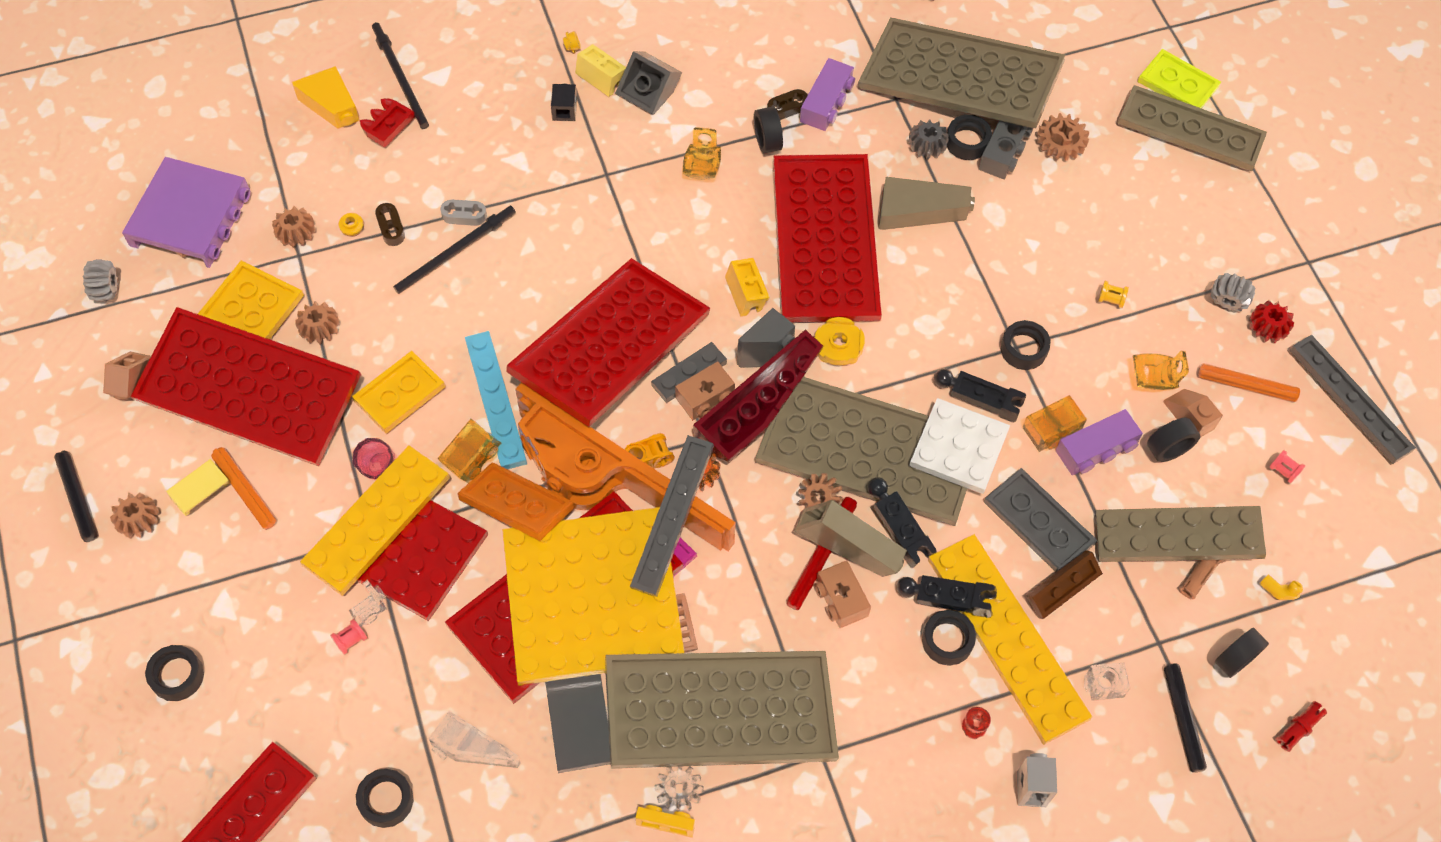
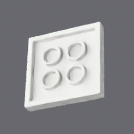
M937 398L911 459L910 466L984 494L1010 425Z

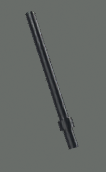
M373 23L371 27L376 36V43L379 49L383 50L411 109L414 111L420 128H428L429 123L391 48L392 42L389 36L384 33L380 23Z
M509 205L498 214H492L486 218V222L395 284L393 288L396 293L400 294L489 231H495L501 227L502 222L516 213L515 209Z

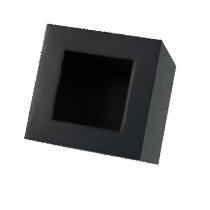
M552 84V121H576V84Z

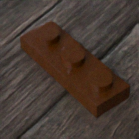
M1085 550L1027 594L1038 618L1045 619L1103 574L1093 552Z

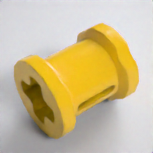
M1104 281L1098 302L1107 301L1118 304L1119 308H1123L1129 287L1121 288L1110 285L1108 281Z

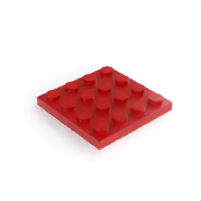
M430 500L358 578L357 582L429 622L487 538L488 531Z

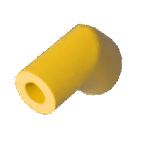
M1269 574L1259 583L1278 600H1295L1303 592V586L1298 581L1280 585Z

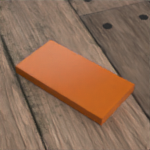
M493 462L457 493L460 501L539 541L574 509L573 501Z

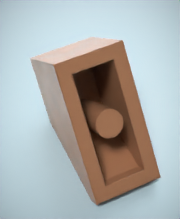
M130 351L105 363L103 393L113 395V398L119 400L129 399L151 356Z
M1182 389L1163 401L1176 419L1185 417L1191 419L1199 431L1200 437L1215 430L1223 417V414L1208 396L1191 390Z

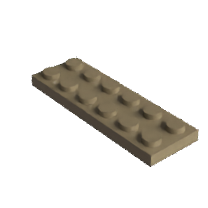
M1136 85L1133 86L1118 121V124L1251 172L1255 167L1267 131Z
M1261 506L1096 510L1099 562L1265 559L1266 557Z

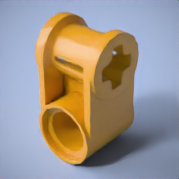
M663 433L654 434L646 439L630 443L625 447L626 451L640 458V460L654 469L664 467L675 459L673 452L669 451L665 443L667 439Z

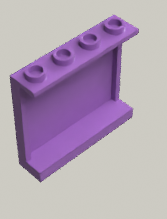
M165 156L122 234L130 247L138 249L141 243H146L201 258L206 267L210 268L213 261L219 257L223 242L229 238L232 225L239 219L241 208L249 200L250 189L245 177Z

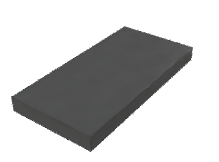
M1022 468L984 499V503L1055 572H1058L1085 550L1092 548L1098 541Z
M601 674L545 682L558 774L610 765L609 729Z

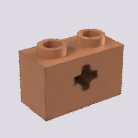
M717 361L675 386L676 400L693 421L698 417H703L735 390V383Z
M847 560L818 572L817 580L814 584L816 592L820 598L824 597L828 605L826 607L827 614L832 622L836 621L839 629L869 617L871 605Z

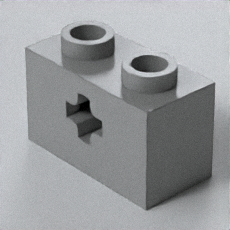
M1033 753L1025 758L1017 771L1018 806L1046 808L1058 793L1056 758H1049L1044 753Z

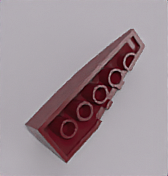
M805 329L694 423L693 437L713 443L714 448L711 455L730 462L767 430L822 351L823 345Z

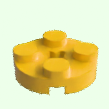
M843 317L831 318L821 327L819 326L815 333V338L823 345V349L818 355L822 362L839 366L854 364L863 352L865 344L864 332L861 328L859 330L855 326V322ZM840 337L842 338V341L846 343L842 345H837L833 341H836L837 338Z

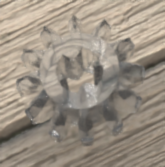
M691 766L686 771H683V767H677V771H673L672 767H666L667 775L659 773L658 780L661 783L655 785V791L660 793L657 796L658 803L666 802V811L671 810L673 805L676 806V811L681 812V806H685L689 812L692 811L691 802L699 804L701 798L698 794L704 791V786L698 784L701 781L700 774L692 776L693 767ZM676 784H682V793H676Z

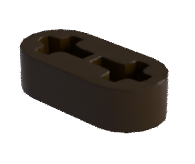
M795 89L771 98L767 103V107H777L775 109L780 120L801 113V107L808 94L804 90Z
M382 203L376 208L375 215L383 240L389 246H398L404 241L405 233L397 208L392 203ZM389 212L391 219L386 221L384 213ZM394 228L396 236H391L389 229Z

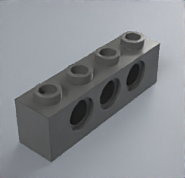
M999 120L982 155L978 170L1005 180L1009 171L1013 173L1018 162L1016 156L1017 154L1022 155L1026 145L1024 139L1025 137L1030 138L1034 128Z

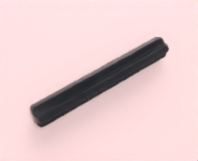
M62 450L55 453L54 459L81 539L87 543L95 540L98 535L71 456L68 451Z
M1177 663L1166 665L1164 673L1190 771L1192 773L1205 771L1207 764L1180 665Z

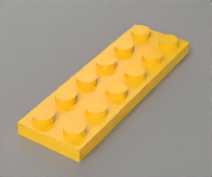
M408 445L300 561L301 565L343 596L450 479L449 473Z

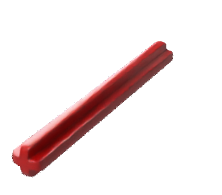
M845 497L841 506L853 514L857 507V501L851 497ZM818 544L787 600V606L794 610L801 608L817 579L818 572L822 570L832 551Z

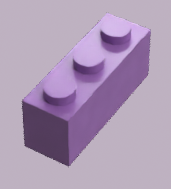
M831 58L827 59L801 107V123L826 131L829 124L835 122L838 107L844 105L847 96L846 92L847 90L851 91L855 83L853 66Z
M1124 409L1060 439L1055 451L1072 476L1079 472L1084 474L1102 461L1103 463H1108L1117 454L1123 451L1129 453L1136 449L1143 433L1129 412Z

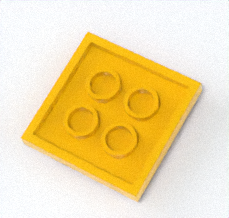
M241 260L198 314L271 339L303 298L304 294L301 289Z

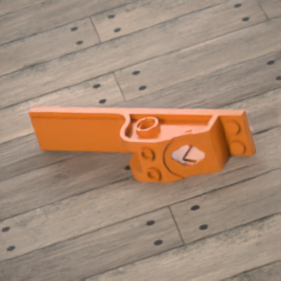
M522 382L519 384L515 391L520 416L522 417L518 423L522 447L528 458L534 461L543 476L541 480L548 490L573 501L574 509L590 510L613 491L616 492L622 489L630 490L654 507L661 506L671 479L593 428L586 426ZM695 496L684 527L720 551L725 549L729 552L735 543L736 522Z

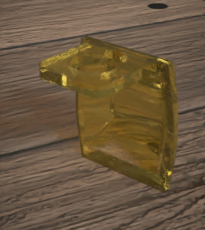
M695 127L693 129V144L689 145L683 159V174L694 179L710 180L716 177L721 163V147H717V131L715 129ZM701 134L709 135L712 140L709 141L707 145L703 144V141L699 139L698 136Z
M1180 351L1175 357L1152 353L1132 356L1136 384L1139 388L1150 390L1179 388V383L1189 373L1186 351ZM1181 360L1182 369L1181 372H1177V368L1179 367V362Z

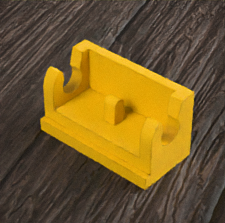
M754 258L730 262L725 279L740 316H747L752 307L756 308L757 313L760 312L770 297Z

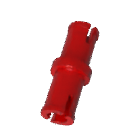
M1313 701L1300 716H1295L1291 720V725L1276 738L1277 744L1279 745L1283 742L1284 744L1281 748L1290 752L1304 736L1308 737L1313 732L1312 728L1327 715V710L1323 708L1320 711L1319 709L1322 705L1319 702Z

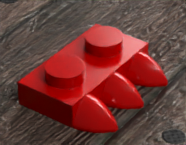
M389 98L381 99V105L385 110H370L371 116L375 121L369 119L360 120V125L366 132V136L383 147H386L415 117L413 110Z

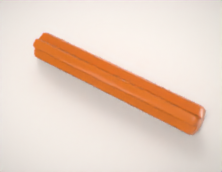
M1205 363L1201 364L1198 376L1200 378L1296 402L1300 396V388Z
M223 447L214 449L211 454L212 459L229 480L258 523L265 530L272 528L276 518Z

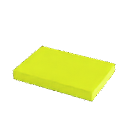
M1161 49L1137 81L1156 93L1199 108L1204 107L1221 84V81L1164 49Z

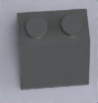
M633 51L615 94L645 111L655 114L674 93L682 72L645 51Z
M772 308L738 339L737 365L740 368L762 367L795 339V325Z

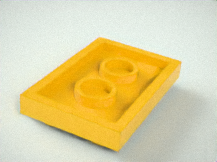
M411 350L354 394L352 399L387 434L446 386L444 381Z

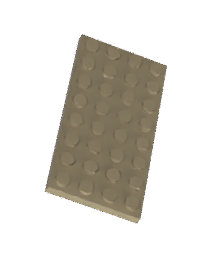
M890 17L858 81L860 89L1036 129L1064 65L1065 54Z
M806 377L801 379L767 428L755 459L756 463L811 480L812 474H817L820 479L822 473H827V482L833 477L837 479L833 485L834 488L842 486L843 491L878 502L880 501L878 498L872 497L869 494L867 485L872 478H883L888 485L887 493L891 495L897 491L910 512L952 526H956L967 488L910 466L911 459L928 421V415Z
M826 651L622 654L605 656L611 769L836 762L839 759Z

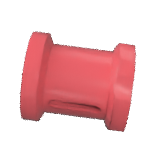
M1283 450L1269 468L1271 470L1276 469L1288 478L1287 482L1291 484L1305 468V465L1303 463L1298 464L1287 455V451ZM1282 463H1285L1287 466H1289L1292 469V471L1286 468Z
M354 619L337 634L332 633L330 635L344 655L348 653L347 649L358 641H365L367 639L365 633Z

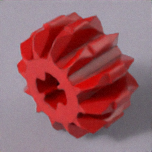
M1268 300L1264 304L1260 303L1257 305L1254 312H1252L1249 320L1252 322L1250 329L1257 331L1256 337L1263 336L1265 342L1271 339L1276 343L1280 339L1284 340L1290 334L1295 323L1292 321L1294 313L1287 312L1288 306H1280L1279 301L1273 304Z

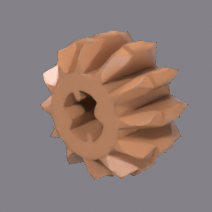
M295 206L291 210H287L284 207V213H276V220L272 221L275 238L280 240L284 246L290 244L294 248L298 243L304 246V240H311V234L315 233L312 215L307 213L304 207L299 210Z
M314 301L313 306L304 305L305 311H297L298 319L295 320V325L299 335L302 338H306L309 343L316 339L317 343L321 344L322 339L330 341V334H337V326L340 323L339 318L336 316V310L333 307H329L326 302L319 305Z
M822 473L820 479L817 474H812L811 481L807 479L802 481L807 489L798 490L800 495H805L804 499L799 500V504L807 503L808 506L806 508L829 500L842 502L843 497L836 495V492L843 490L842 486L833 487L837 481L835 477L827 482V473ZM823 490L825 492L823 496L826 498L825 500L818 501L816 491Z
M128 492L127 499L118 498L119 506H111L114 514L110 516V520L114 524L115 530L120 534L123 533L129 539L134 534L141 538L142 532L145 530L151 533L150 525L158 524L156 516L159 515V510L154 505L155 502L152 498L145 497L140 492L135 497Z

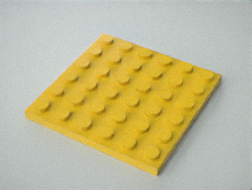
M660 507L563 520L541 541L515 528L502 529L517 682L519 686L605 673L606 655L684 653L671 562L658 597L631 589L630 587Z

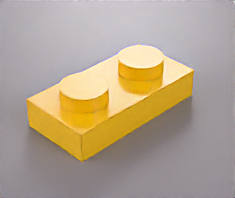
M646 805L645 808L638 807L635 818L637 826L693 838L695 819H691L689 814L675 811L674 814L664 813L660 807Z

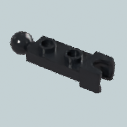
M945 368L939 369L934 374V382L938 387H953L951 396L999 414L998 417L1013 423L1017 421L1020 409L1017 407H1022L1026 399L1024 392L1011 387L1009 389L964 371H960L958 378L954 377L952 372Z
M880 477L872 478L867 485L868 492L872 497L880 500L873 507L895 542L907 550L904 559L908 565L914 568L920 562L917 551H921L926 558L936 554L937 550L928 535L924 534L899 493L896 491L889 495L887 493V482Z
M922 575L920 584L911 577H903L899 579L896 586L897 592L904 598H911L918 594V604L973 613V615L987 618L993 616L990 603L983 601L997 597V588L993 584L976 582L975 584Z

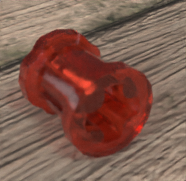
M973 707L968 710L962 722V730L968 738L976 740L985 735L991 724L989 712L982 707ZM974 719L979 721V727L974 726Z

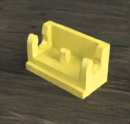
M592 44L577 54L575 73L608 97L613 95L615 84L619 85L626 67Z
M209 459L166 492L180 511L187 516L192 508L222 486H227L229 480L214 462Z

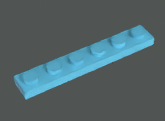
M486 331L466 336V345L500 466L512 469L527 465L490 332Z

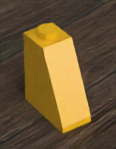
M336 66L292 82L297 99L337 129L360 121L356 106Z

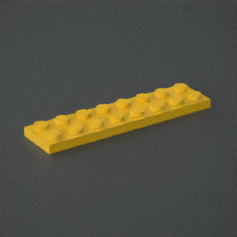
M973 534L929 556L928 562L938 578L975 584L976 582L996 586L997 597L983 601L991 604L992 617L976 616L973 613L960 611V613L967 616L973 623L978 642L1042 744L1045 745L1090 721L1093 716L976 535Z

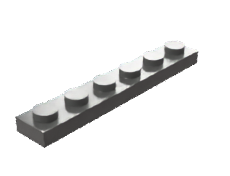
M1312 334L1292 346L1290 352L1392 464H1395L1415 450L1416 447Z
M687 435L631 582V589L658 597L714 448L713 443Z

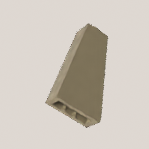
M886 176L879 229L887 230L967 220L968 213L974 210L975 197H971L972 187Z
M833 500L805 508L794 530L797 534L882 577L898 573L904 564L903 558L907 551L906 549Z

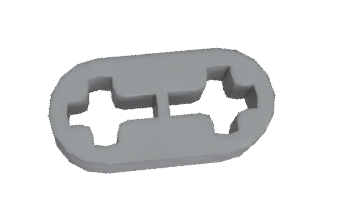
M451 199L444 201L440 207L442 219L448 224L478 226L483 224L487 218L486 207L479 201ZM475 211H479L476 216H472Z

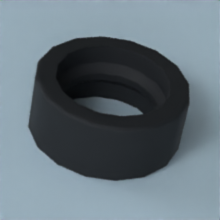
M775 107L755 110L753 119L754 129L761 152L764 154L782 150L783 132Z
M968 114L958 116L951 121L948 127L949 141L947 148L955 157L963 160L981 158L992 137V129L988 122L979 116ZM962 130H970L980 135L982 142L968 145L959 141L955 134Z
M1028 320L1016 321L1005 331L1000 350L1003 358L1009 365L1021 370H1031L1042 365L1047 358L1051 339L1048 332L1040 324ZM1015 336H1029L1037 341L1040 345V350L1034 355L1021 354L1012 347L1011 340Z
M1185 417L1173 420L1155 431L1148 439L1147 446L1157 461L1167 462L1188 452L1198 443L1201 437L1191 419Z
M953 610L939 611L931 616L925 625L922 636L924 651L930 659L938 664L947 666L957 665L966 660L972 652L976 641V631L973 623L964 614ZM941 624H952L961 629L965 636L963 647L956 652L944 651L937 647L933 640V632L936 627Z
M1253 627L1231 644L1215 660V663L1229 678H1232L1265 650L1269 642Z
M169 645L152 655L147 662L145 677L147 684L158 697L166 701H181L189 698L198 690L203 681L204 670L201 661L191 649L183 645ZM177 658L187 660L191 666V672L186 681L173 688L162 686L158 677L163 666Z
M387 768L375 770L366 775L359 783L355 794L356 806L363 818L372 826L380 828L393 827L404 821L411 812L414 802L413 791L406 778L398 771ZM382 782H391L396 784L401 790L402 799L400 805L395 811L386 815L374 813L368 805L369 792L374 786Z

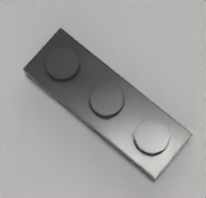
M710 342L653 379L651 386L667 404L676 398L675 386L717 361L723 367L727 364V358L713 342Z

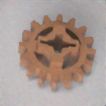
M1061 113L1058 114L1057 118L1050 115L1048 121L1043 120L1042 125L1039 127L1037 143H1042L1041 150H1048L1047 156L1055 154L1056 160L1060 156H1064V159L1068 161L1070 155L1076 159L1079 153H1084L1089 142V131L1085 130L1086 124H1079L1080 118L1078 117L1072 120L1071 114H1068L1066 118Z

